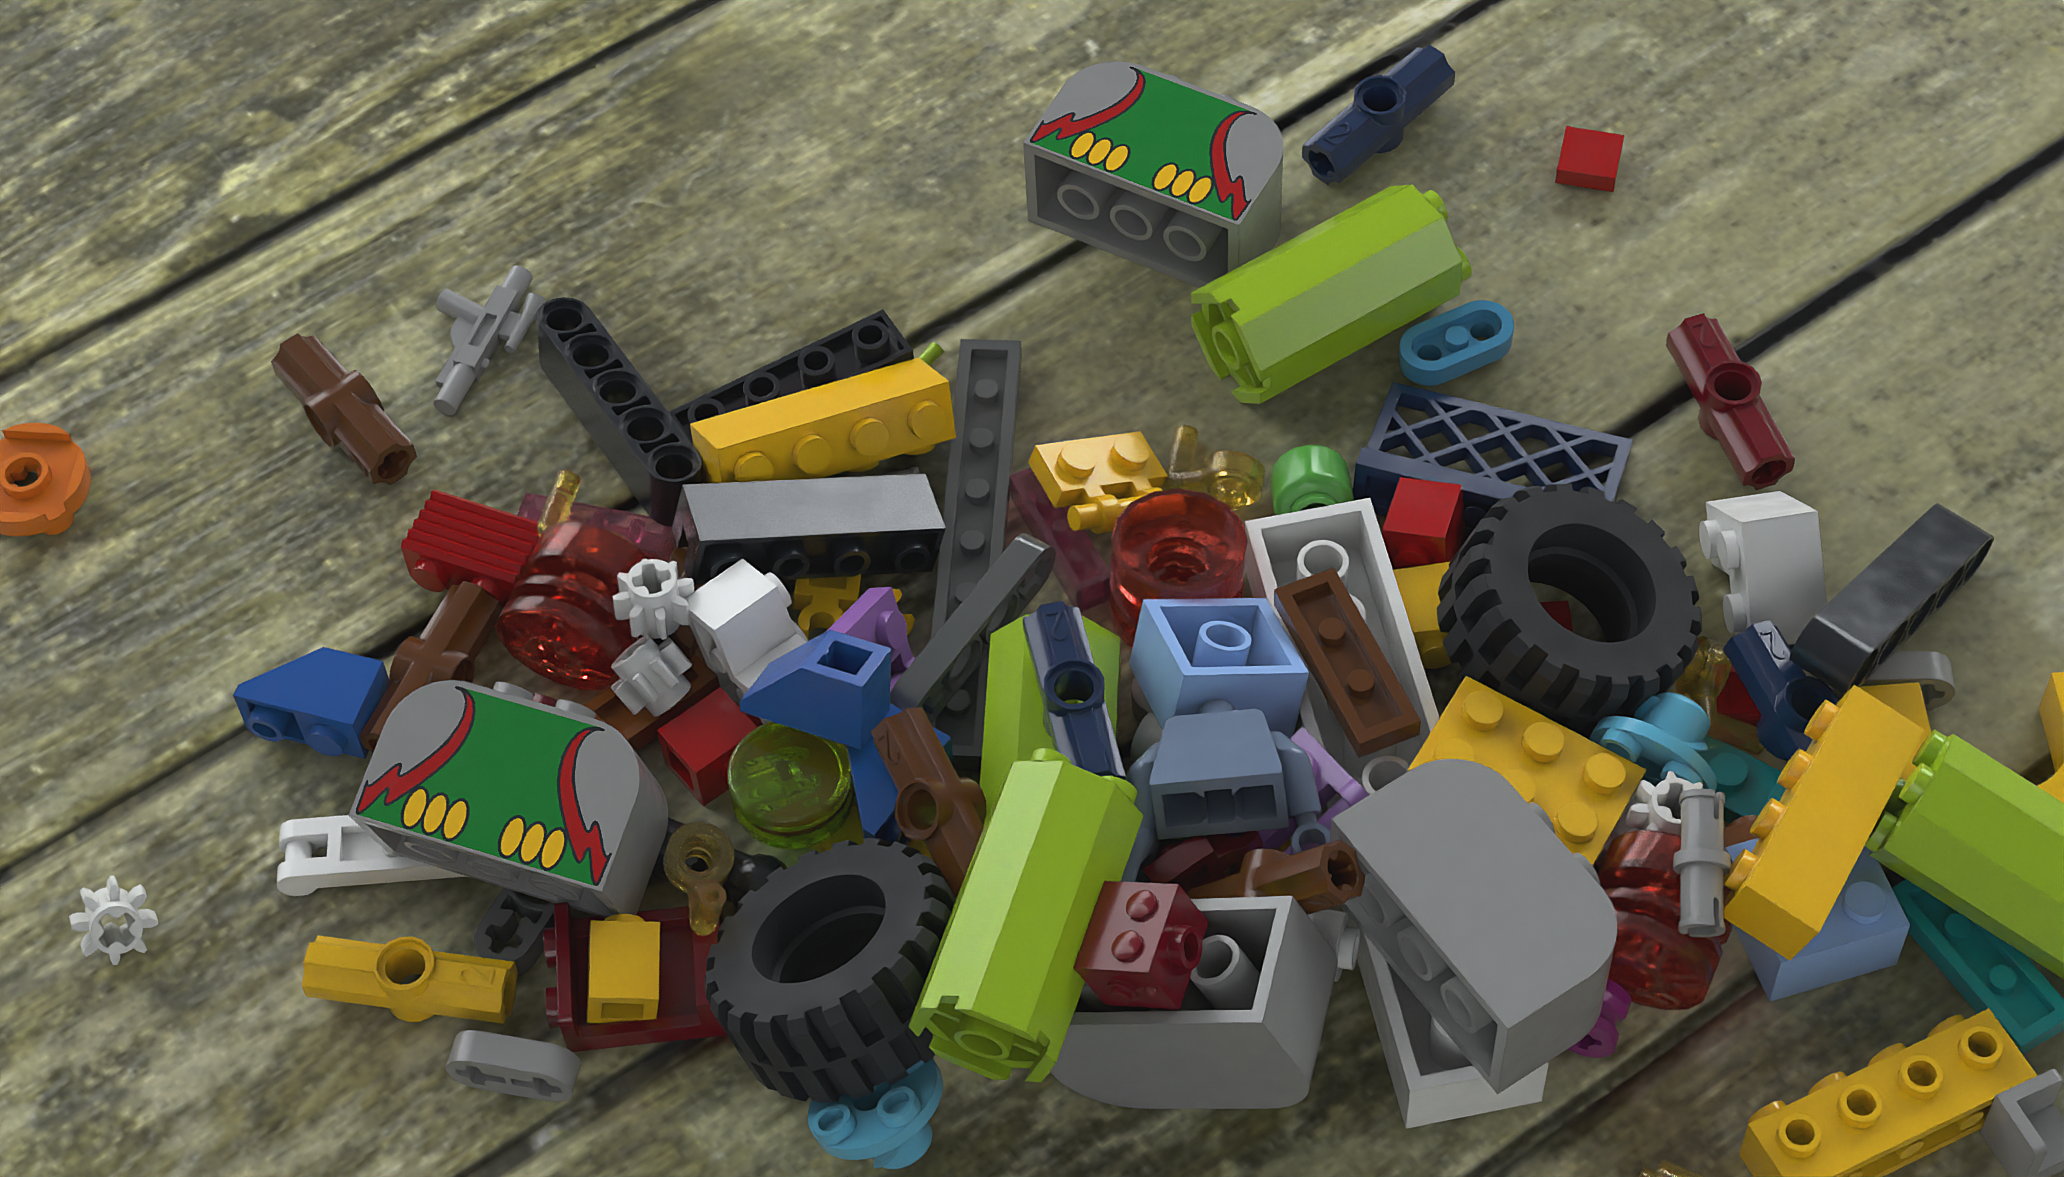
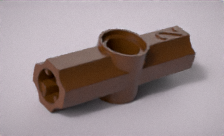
M297 333L282 342L277 355L271 361L274 372L300 401L308 420L321 439L331 448L339 445L373 484L382 482L391 485L407 475L409 466L417 458L414 445L384 413L381 401L365 377L357 370L348 373L315 335L306 337Z
M463 581L460 585H451L419 638L410 636L398 648L390 668V686L359 735L364 748L372 753L374 752L389 715L413 691L439 681L457 680L473 682L474 661L503 614L500 601L490 596L483 587L467 581Z
M906 708L898 714L884 718L871 731L874 738L873 743L898 790L895 802V817L900 830L913 841H924L934 863L940 869L953 891V895L957 899L984 828L983 825L987 814L986 799L983 790L977 782L970 778L958 777L923 708Z
M1338 839L1293 855L1274 849L1251 850L1244 855L1239 873L1191 888V890L1185 891L1190 899L1293 896L1305 913L1309 915L1360 897L1364 887L1365 874L1357 861L1356 850Z

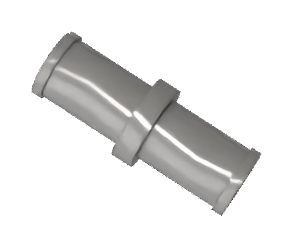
M1690 789L1683 791L1679 795V803L1681 804V850L1675 852L1673 856V870L1681 875L1680 922L1678 930L1682 934L1689 933V936L1714 937L1725 932L1724 875L1728 874L1731 870V856L1728 852L1724 851L1725 795L1722 792L1715 793L1713 789Z

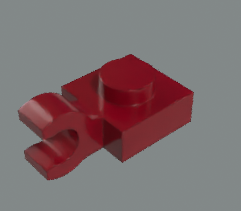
M1247 831L1244 835L1237 838L1228 837V833L1207 835L1206 838L1204 836H1193L1185 841H1176L1167 845L1157 854L1154 862L1142 870L1148 883L1179 884L1185 892L1191 890V888L1226 877L1223 872L1224 870L1242 861L1244 855L1249 851L1262 849L1263 842L1257 831Z

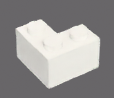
M1781 491L1706 502L1707 520L1700 522V543L1705 558L1711 559L1714 566L1729 575L1731 594L1725 595L1723 598V613L1728 631L1737 635L1752 624L1771 620L1773 625L1778 627L1787 644H1795L1809 621L1827 604L1818 511Z
M744 559L739 560L685 598L689 602L690 627L706 664L718 676L720 687L737 705L740 704L742 697L770 662L808 642L803 631L789 616L787 607L792 604V601L782 582L771 572H768L766 575L761 574ZM760 718L769 736L781 732L801 731Z

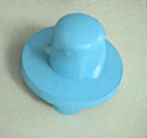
M1672 692L1653 695L1635 711L1634 718L1624 716L1604 717L1598 721L1590 735L1589 740L1647 769L1642 780L1650 782L1655 787L1658 783L1665 780L1668 771H1673L1676 778L1687 780L1692 784L1701 782L1703 784L1702 789H1713L1715 791L1717 789V779L1713 770L1697 753L1708 750L1704 738L1710 729L1709 717L1696 702L1683 695Z
M932 1058L926 1064L920 1060L906 1070L909 1076L893 1085L886 1081L874 1086V1093L860 1098H853L848 1094L840 1095L839 1102L819 1103L811 1100L808 1109V1124L813 1136L822 1149L840 1159L861 1160L873 1158V1167L875 1169L880 1167L900 1169L919 1160L931 1144L933 1131L928 1121L936 1111L943 1092V1077L934 1059Z

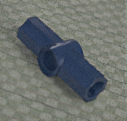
M1430 44L1425 48L1417 47L1384 76H1371L1360 81L1355 88L1354 101L1302 146V158L1311 168L1313 176L1327 185L1332 182L1341 183L1374 153L1390 152L1397 148L1403 141L1404 127L1454 85L1455 71L1448 64L1445 54Z
M1063 601L1042 604L1035 612L1023 617V631L1043 703V726L1048 735L1052 737L1055 751L1065 755L1072 762V765L1101 777L1114 776L1126 780L1104 699V676L1100 669L1095 666L1079 607L1068 606ZM1074 699L1083 701V703L1080 704H1068L1064 702L1066 700Z
M1771 620L1752 624L1743 632L1732 636L1724 646L1723 651L1761 714L1756 726V733L1760 743L1776 758L1789 761L1799 748L1806 752L1811 744L1812 739L1804 734V730L1820 705L1825 700L1830 701L1834 705L1839 701L1836 694L1827 684L1820 679L1806 676L1801 667L1789 661L1791 649L1778 627L1774 626Z

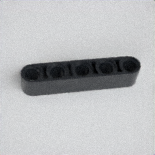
M561 297L543 303L538 309L536 316L539 363L542 370L647 514L656 523L673 527L682 485L703 484L702 458L699 452L584 302L574 298Z
M1936 503L1809 621L1793 646L1789 661L1844 695L1853 685L1860 687L1969 581L1988 554L1994 541V536Z

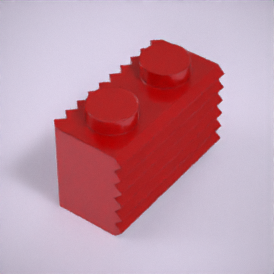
M438 490L431 491L430 499L425 501L424 509L419 511L418 518L414 519L413 527L408 529L407 538L402 539L401 550L409 575L421 587L432 592H442L444 589L449 590L451 585H460L463 581H467L483 587L490 596L500 601L501 607L505 610L512 609L517 614L523 611L555 555L548 525Z

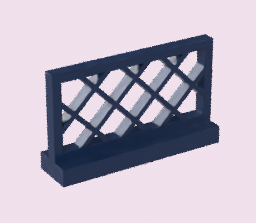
M1392 382L1367 447H1362L1356 461L1353 482L1354 499L1370 498L1375 514L1386 517L1400 477L1460 484L1463 488L1465 532L1463 536L1469 537L1493 505L1502 498L1512 497L1516 491L1527 488L1506 481L1525 475L1533 486H1540L1544 490L1547 484L1552 483L1541 469L1560 462L1567 467L1573 477L1553 484H1572L1573 491L1580 492L1583 487L1598 489L1605 492V499L1615 503L1631 453L1633 440ZM1399 406L1423 411L1430 419L1408 426L1397 411ZM1472 423L1484 426L1489 434L1467 440L1457 427ZM1442 433L1452 446L1430 454L1420 440ZM1534 438L1545 441L1550 448L1528 455L1518 441ZM1404 445L1414 459L1386 453V451ZM1502 447L1512 461L1490 468L1480 454ZM1591 452L1614 459L1610 464L1589 470L1578 456ZM1464 460L1475 474L1445 466Z

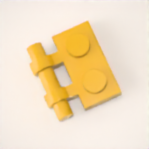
M1141 431L1035 445L1028 461L1029 466L1054 508L1071 506L1068 510L1067 518L1071 529L1074 531L1091 529L1096 534L1117 531L1121 524L1139 522L1144 527L1161 525L1167 521L1168 517L1183 515L1187 509L1186 498L1182 491L1164 492L1162 490L1168 475Z

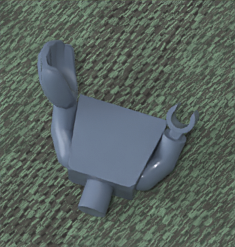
M1214 699L1201 705L1197 714L1173 716L1165 721L1160 742L1152 744L1133 763L1127 773L1126 781L1131 783L1138 792L1134 805L1144 816L1120 882L1148 883L1142 869L1154 862L1157 854L1160 852L1161 839L1289 828V819L1295 818L1297 829L1292 836L1291 855L1302 852L1301 847L1304 844L1316 843L1323 845L1330 842V830L1324 825L1317 823L1315 814L1320 813L1322 810L1308 754L1282 732L1270 731L1264 712L1258 709L1236 710L1230 702Z

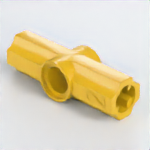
M318 935L314 942H309L303 961L302 988L306 997L389 1008L394 1016L406 1022H421L435 1014L504 1024L508 1016L511 1017L516 999L518 971L515 962L432 951L431 947L424 940L413 936L398 937L386 944ZM410 975H422L410 984H399L405 977Z

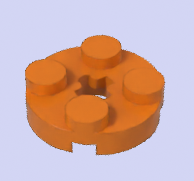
M22 423L2 430L5 438L0 440V534L7 536H31L43 532L48 535H56L66 531L72 525L74 513L84 503L91 486V470L80 446L75 444L70 434L62 428L47 423ZM35 471L38 479L28 486L18 487V485L13 484L14 481L25 480L28 472Z

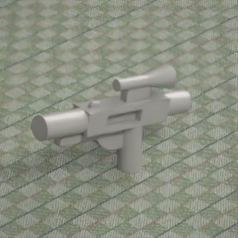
M513 266L502 285H496L484 307L450 289L443 290L436 301L437 310L456 319L450 331L454 350L435 381L436 386L440 387L441 390L433 404L441 413L450 416L456 413L472 383L480 380L502 340L507 341L504 349L508 353H515L530 325L536 320L538 309L543 303L547 302L539 294L528 293L522 313H518L522 307L521 298L533 279L532 274L526 268Z

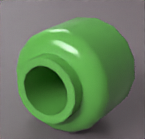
M1309 444L1295 447L1281 455L1272 467L1269 483L1275 515L1355 501L1347 462L1337 451L1326 446Z

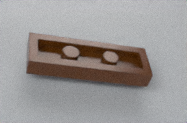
M1333 567L1274 589V606L1358 758L1420 735L1421 720L1335 568Z

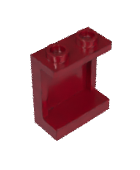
M716 883L690 885V906L639 911L636 914L643 918L645 922H660L659 1001L656 1019L587 1023L591 920L604 921L605 918L600 916L575 918L572 916L568 902L554 903L555 927L544 928L543 941L547 967L556 968L557 987L546 988V1013L549 1028L561 1029L568 1050L580 1052L727 1035L710 1010L711 1005L706 999L704 987L709 950L712 944L719 943L717 941V933L724 921Z

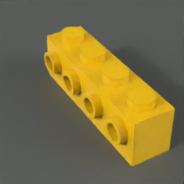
M919 357L690 423L693 445L702 458L703 484L818 479L844 471L862 472L873 469L881 460L901 454L919 455L927 453L934 449L935 444L956 438L949 381Z
M1853 685L1836 705L1825 700L1814 713L1804 730V734L1812 739L1807 751L1805 752L1799 748L1790 758L1777 780L1778 784L1786 788L1780 801L1771 798L1750 829V833L1759 838L1752 852L1743 849L1732 863L1730 872L1724 877V885L1731 889L1724 902V919L1789 961L1794 958L1820 932L1925 729L1856 685Z
M1989 1008L1967 1019L1961 1014L1954 1015L1936 1025L1929 1032L1926 1039L1907 1048L1903 1043L1893 1044L1876 1054L1870 1060L1867 1067L1849 1076H1846L1844 1072H1835L1824 1077L1809 1090L1807 1096L1786 1105L1784 1101L1779 1100L1762 1107L1748 1120L1739 1156L1753 1177H1884L1982 1129L1997 1094L2038 1075Z

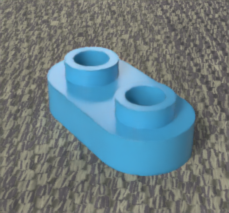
M1477 300L1410 327L1400 339L1398 357L1400 370L1409 380L1417 384L1433 386L1445 383L1504 357L1512 346L1514 332L1513 317L1505 307L1496 302ZM1477 337H1484V338H1487V339L1484 340V341H1479V340H1476L1475 338H1477Z

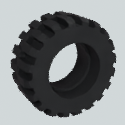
M1547 484L1544 490L1540 486H1530L1516 491L1512 497L1502 498L1493 505L1449 563V569L1443 575L1438 590L1441 602L1436 608L1440 632L1448 633L1443 640V645L1451 663L1459 662L1463 671L1459 674L1462 681L1465 676H1468L1589 739L1598 721L1608 716L1634 718L1635 711L1653 695L1656 696L1659 693L1667 692L1684 673V669L1694 658L1698 648L1697 636L1702 632L1701 608L1694 606L1700 599L1694 576L1685 575L1684 569L1687 563L1678 547L1670 548L1663 539L1665 531L1653 520L1646 523L1634 514L1637 508L1622 499L1614 503L1604 498V491L1591 487H1583L1580 492L1573 491L1572 484ZM1530 582L1556 587L1579 600L1600 624L1607 643L1583 638L1557 623L1537 600Z
M866 838L861 845L851 840L833 843L831 850L819 853L817 850L810 851L799 856V862L788 869L778 868L765 877L767 880L765 885L756 892L750 890L738 902V912L734 917L727 916L718 929L717 941L719 943L712 944L710 947L704 982L706 999L711 1005L710 1010L757 1080L766 1088L778 1091L782 1096L805 1102L810 1097L812 1101L819 1103L839 1102L840 1095L845 1094L853 1098H860L874 1093V1086L888 1081L893 1085L909 1076L906 1070L920 1060L926 1064L936 1055L929 1048L933 1034L925 1027L918 1037L908 1026L949 921L956 898L940 869L930 857L922 855L919 850L898 842L892 844L889 841L876 838Z

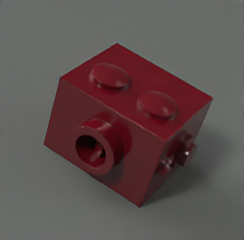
M1104 881L1073 968L1105 1005L1179 1010L1192 970L1200 962L1203 949L1202 941L1209 922L1179 884Z

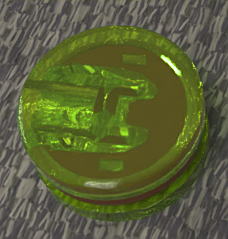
M771 721L748 733L738 743L730 757L727 781L734 813L742 828L755 840L765 845L780 849H801L816 845L836 833L850 815L855 794L848 752L842 743Z

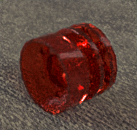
M1178 488L1154 491L1131 502L1117 517L1111 537L1110 567L1112 575L1109 586L1111 592L1109 612L1113 628L1129 647L1133 648L1143 599L1243 597V578L1246 570L1248 540L1242 520L1228 504L1204 492Z
M558 522L545 528L524 568V579L517 581L495 625L500 642L515 659L530 670L556 683L580 690H603L609 688L619 679L617 673L611 668L613 662L629 646L637 641V637L635 638L631 634L630 620H617L615 617L612 596L620 593L617 575L619 573H629L634 565L641 562L642 559L646 558L649 560V557L629 541L603 528L580 522Z
M1650 829L1627 831L1612 840L1598 873L1600 886L1611 900L1617 919V936L1608 979L1624 988L1628 992L1632 1000L1631 1002L1661 1010H1688L1703 1003L1723 954L1721 945L1727 943L1734 924L1724 919V934L1714 937L1689 936V933H1680L1678 924L1680 922L1681 875L1673 870V856L1675 852L1681 850V836ZM1725 885L1724 902L1731 891V889H1729Z

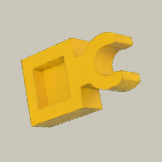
M861 574L853 577L796 579L793 609L802 610L798 617V626L808 641L809 633L813 629H829L859 599Z

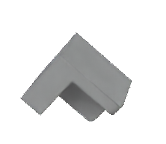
M2051 1069L1997 1094L1993 1100L1980 1133L2010 1177H2050L2064 1170V1118L2054 1105L2064 1081L2056 1069Z

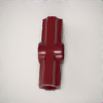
M1704 313L1685 318L1676 329L1668 332L1666 346L1700 406L1698 415L1700 428L1706 435L1719 441L1743 486L1750 485L1755 490L1776 485L1779 479L1793 470L1795 457L1760 397L1762 385L1760 375L1752 366L1740 361L1717 319H1710Z

